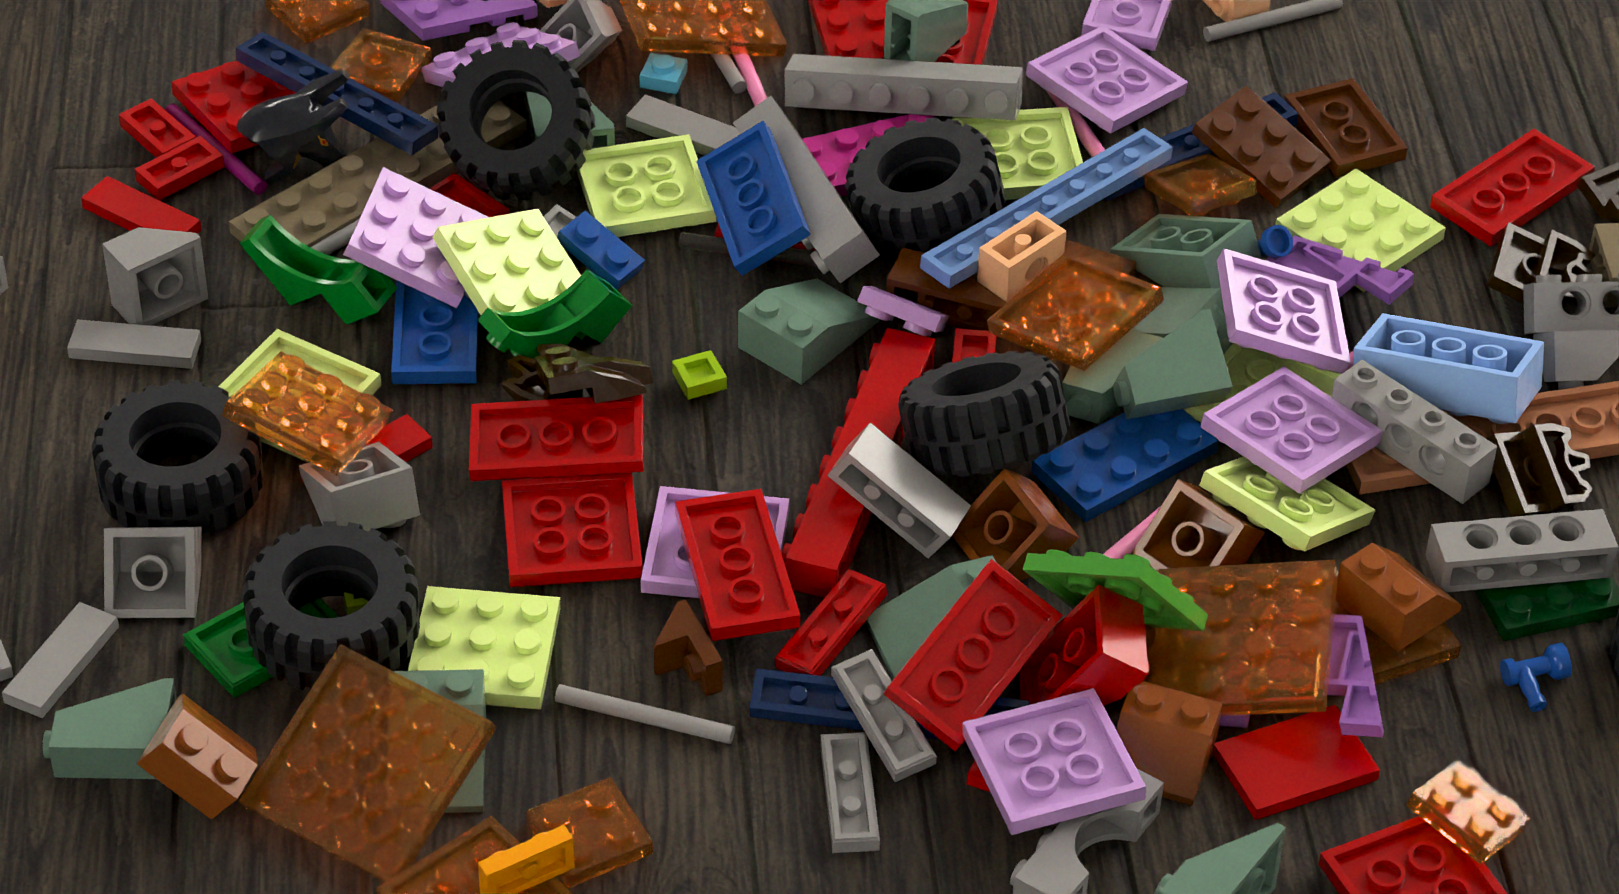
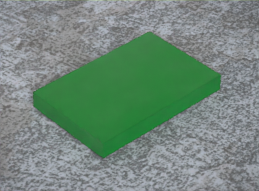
M321 598L305 604L298 610L306 615L317 618L339 617ZM243 602L183 634L184 645L233 698L273 677L267 672V666L263 667L258 663L253 655L252 647L249 646Z

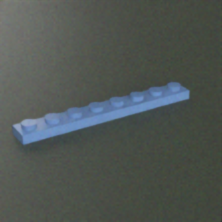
M1143 128L921 255L920 269L947 288H951L978 272L979 248L1029 215L1038 211L1059 225L1169 161L1172 156L1173 146Z

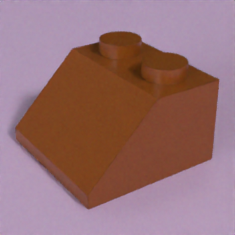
M1005 468L972 503L952 535L970 560L993 555L997 564L1019 581L1031 577L1023 570L1027 553L1046 554L1047 550L1050 549L1066 552L1079 538L1034 481Z
M1178 479L1132 553L1149 560L1151 567L1172 579V582L1198 600H1202L1243 568L1265 532L1228 506L1217 502L1212 495L1200 487Z
M1375 543L1369 544L1340 563L1334 600L1352 615L1362 616L1364 625L1397 652L1461 611L1462 605L1398 553Z
M1143 681L1128 692L1120 712L1116 731L1136 768L1164 782L1163 798L1193 806L1212 755L1213 745L1217 742L1223 703Z
M183 693L178 696L136 763L211 820L239 798L258 766L256 748Z

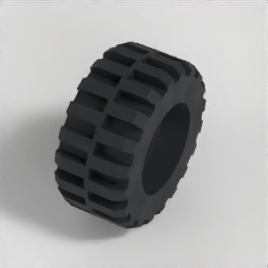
M513 40L512 47H505L502 41L490 44L491 51L482 54L480 49L471 53L472 61L468 65L464 66L462 63H459L452 71L456 77L453 82L445 81L441 90L445 101L438 102L436 113L441 121L437 125L439 137L444 143V149L466 181L470 180L476 188L484 193L491 190L496 198L508 200L510 194H515L519 201L531 200V192L539 191L543 197L553 192L550 186L559 181L564 186L572 179L569 171L573 167L580 170L585 163L586 158L583 151L584 149L591 150L594 141L590 131L595 128V115L591 109L592 103L574 68H570L567 60L560 54L555 53L551 55L548 47L536 43L530 49L524 40ZM516 92H533L544 96L549 101L552 108L549 124L544 133L535 142L516 150H500L487 145L481 134L483 120L492 105L502 97Z
M926 118V122L918 123L916 120L905 122V126L899 128L893 126L884 130V135L879 138L873 137L867 142L865 150L860 149L846 174L847 182L845 187L853 216L878 253L893 261L898 258L902 248L926 253L1000 211L1005 205L1004 187L995 150L992 148L991 142L974 127L968 124L962 126L959 121L952 119L942 122L938 118Z
M1008 351L1004 354L995 352L980 357L963 358L962 361L943 364L940 368L928 370L922 373L920 378L911 380L908 386L903 388L898 402L909 455L932 474L937 473L939 476L945 477L950 475L964 477L976 473L983 475L994 473L995 470L1003 468L1006 470L1017 467V464L1023 462H1031L1038 459L1039 455L1048 454L1054 450L1055 445H1060L1070 427L1059 370L1046 356H1038L1033 352H1026L1024 354L1018 351Z
M180 380L167 381L168 385L157 387L156 384L143 388V392L137 395L132 392L123 397L120 406L114 404L104 415V420L100 421L94 432L95 439L92 442V455L100 500L104 503L105 510L113 519L118 520L119 524L123 527H201V538L204 533L212 531L213 534L225 530L228 522L231 521L235 524L246 514V508L250 509L259 497V491L263 487V457L259 428L257 427V420L254 414L235 395L229 397V393L225 389L215 385L212 388H208L203 382L191 381V384H181ZM191 454L204 457L196 462L182 466L166 467L154 465L157 461L175 455Z
M324 521L323 526L312 527L311 524L298 527L297 533L290 535L286 532L274 540V546L267 545L256 556V562L249 566L245 575L246 583L243 586V603L249 646L252 647L253 655L258 663L263 667L267 666V672L280 681L284 678L288 679L289 686L300 690L310 687L313 688L314 693L328 694V690L340 689L341 693L353 692L355 690L354 686L364 684L365 687H369L379 682V676L383 673L389 676L391 671H395L400 667V660L404 661L414 649V641L418 638L420 629L418 581L415 577V568L411 559L404 555V550L393 540L387 542L386 535L373 528L369 532L365 531L361 524L348 522L347 526L337 525L336 521ZM344 592L353 594L354 599L363 598L368 601L364 607L356 612L337 618H317L298 611L302 606L313 600L329 596H344Z

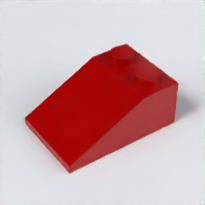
M1101 585L1095 587L1049 632L1019 670L1020 700H1027L1029 705L1093 688L1103 706L1122 699L1131 689L1140 685L1148 675L1149 662L1147 661L1143 605Z

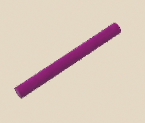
M171 103L165 108L171 116L193 135L203 137L222 153L225 168L253 193L260 195L265 192L267 183L233 153L231 154L216 138L179 106Z

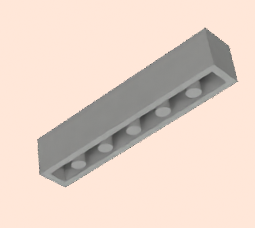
M793 54L785 68V106L1016 120L1022 105L1023 67Z
M769 96L734 121L733 124L740 134L761 121H764L771 129L811 233L810 236L801 240V242L808 251L813 247L815 248V251L810 256L823 274L831 271L839 283H841L880 256V254L790 120L773 97Z

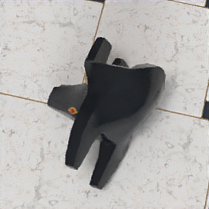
M342 69L322 76L307 84L295 94L271 98L258 103L247 110L238 120V132L246 140L258 144L271 160L277 161L266 169L265 180L268 183L272 184L289 175L301 157L309 158L318 162L323 167H327L347 156L331 128V125L347 109L346 101L339 98L322 107L328 96L349 80V74Z

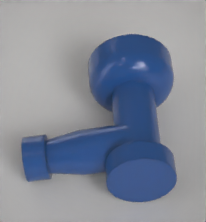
M1274 225L1265 229L1261 234L1260 240L1257 241L1261 258H1281L1288 255L1293 248L1292 235L1282 225Z
M1556 643L1547 646L1543 656L1516 662L1512 658L1501 660L1500 673L1506 686L1519 684L1527 698L1530 711L1537 712L1547 706V701L1544 695L1541 694L1539 683L1535 676L1547 673L1555 680L1569 678L1572 673V664L1566 646L1563 643Z

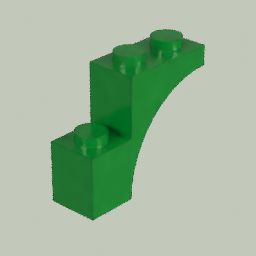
M271 214L261 218L239 243L290 306L321 294L346 325L378 313L398 288L389 276L351 259L329 256L310 248L288 233Z
M586 269L564 292L538 307L520 312H500L487 307L478 321L489 332L486 339L498 350L506 353L510 349L514 356L521 355L535 359L536 356H539L537 351L539 344H563L567 346L574 336L581 340L589 336L602 344L633 305L609 282Z

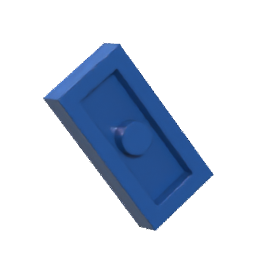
M587 211L582 212L568 223L557 235V239L567 251L597 276L609 282L616 290L643 268L645 260Z

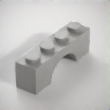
M1137 769L1146 785L1145 800L1060 822L1054 830H1046L1037 844L1036 852L1028 861L1022 859L1015 867L1010 878V884L1013 885V894H1087L1089 872L1081 864L1077 856L1088 846L1100 841L1126 840L1136 842L1160 813L1164 782Z

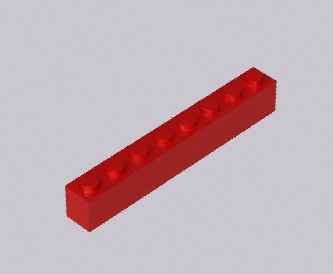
M887 328L881 343L873 344L869 358L870 368L868 371H861L857 384L858 395L856 399L850 398L846 406L844 427L837 426L832 441V454H825L821 462L819 471L820 481L818 484L812 483L806 500V513L798 514L793 529L794 540L792 544L786 543L781 553L794 591L825 598L850 568L872 512L827 475L846 447L869 423L873 424L901 447L905 434L898 408L899 397L903 388L908 386L911 380L920 378L922 373L934 369V338Z

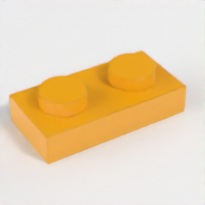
M565 825L548 832L539 833L526 842L505 851L495 852L487 859L478 862L480 894H517L574 869L573 837Z

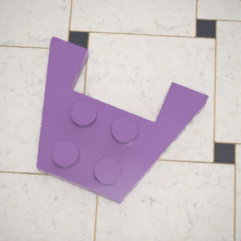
M380 0V3L422 41L470 31V25L488 22L493 27L506 24L507 17L523 14L524 20L538 16L537 4L533 0H488L486 2L483 0Z
M1295 235L1292 237L1293 248L1288 255L1281 258L1268 257L1265 260L1336 281L1339 298L1354 285H1359L1388 305L1413 285L1414 273L1409 270L1400 268L1397 273L1381 268L1380 261L1367 257L1363 261H1358L1343 256V250Z
M1273 611L1246 649V658L1236 672H1230L1222 683L1224 690L1216 700L1223 703L1219 726L1247 728L1255 694L1258 690L1345 696L1339 721L1342 735L1383 737L1384 734L1362 616Z

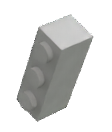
M871 423L846 447L827 475L928 559L951 538L971 507L969 503Z

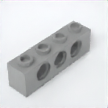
M1602 274L1577 275V282L1561 283V275L1536 276V283L1523 285L1524 334L1550 331L1619 329V274H1617V282H1602ZM1607 292L1614 294L1618 301L1617 310L1613 314L1606 312L1603 307V297ZM1566 293L1572 294L1577 300V310L1573 315L1567 314L1562 308V299Z
M1360 360L1335 379L1332 398L1383 430L1380 443L1375 446L1376 448L1462 504L1490 483L1497 450L1495 444L1364 360Z
M1596 509L1431 524L1425 555L1436 585L1445 592L1611 578L1618 544L1604 510Z

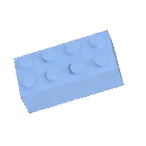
M1382 313L1354 347L1353 365L1360 360H1364L1441 410H1446L1452 415L1484 417L1498 424L1516 423L1542 387L1544 342Z

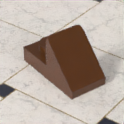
M685 599L677 602L655 642L654 674L661 675L684 667L690 681L697 680L705 696H709L723 691V660Z

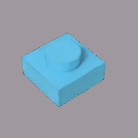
M651 52L640 74V88L677 94L687 73V59Z

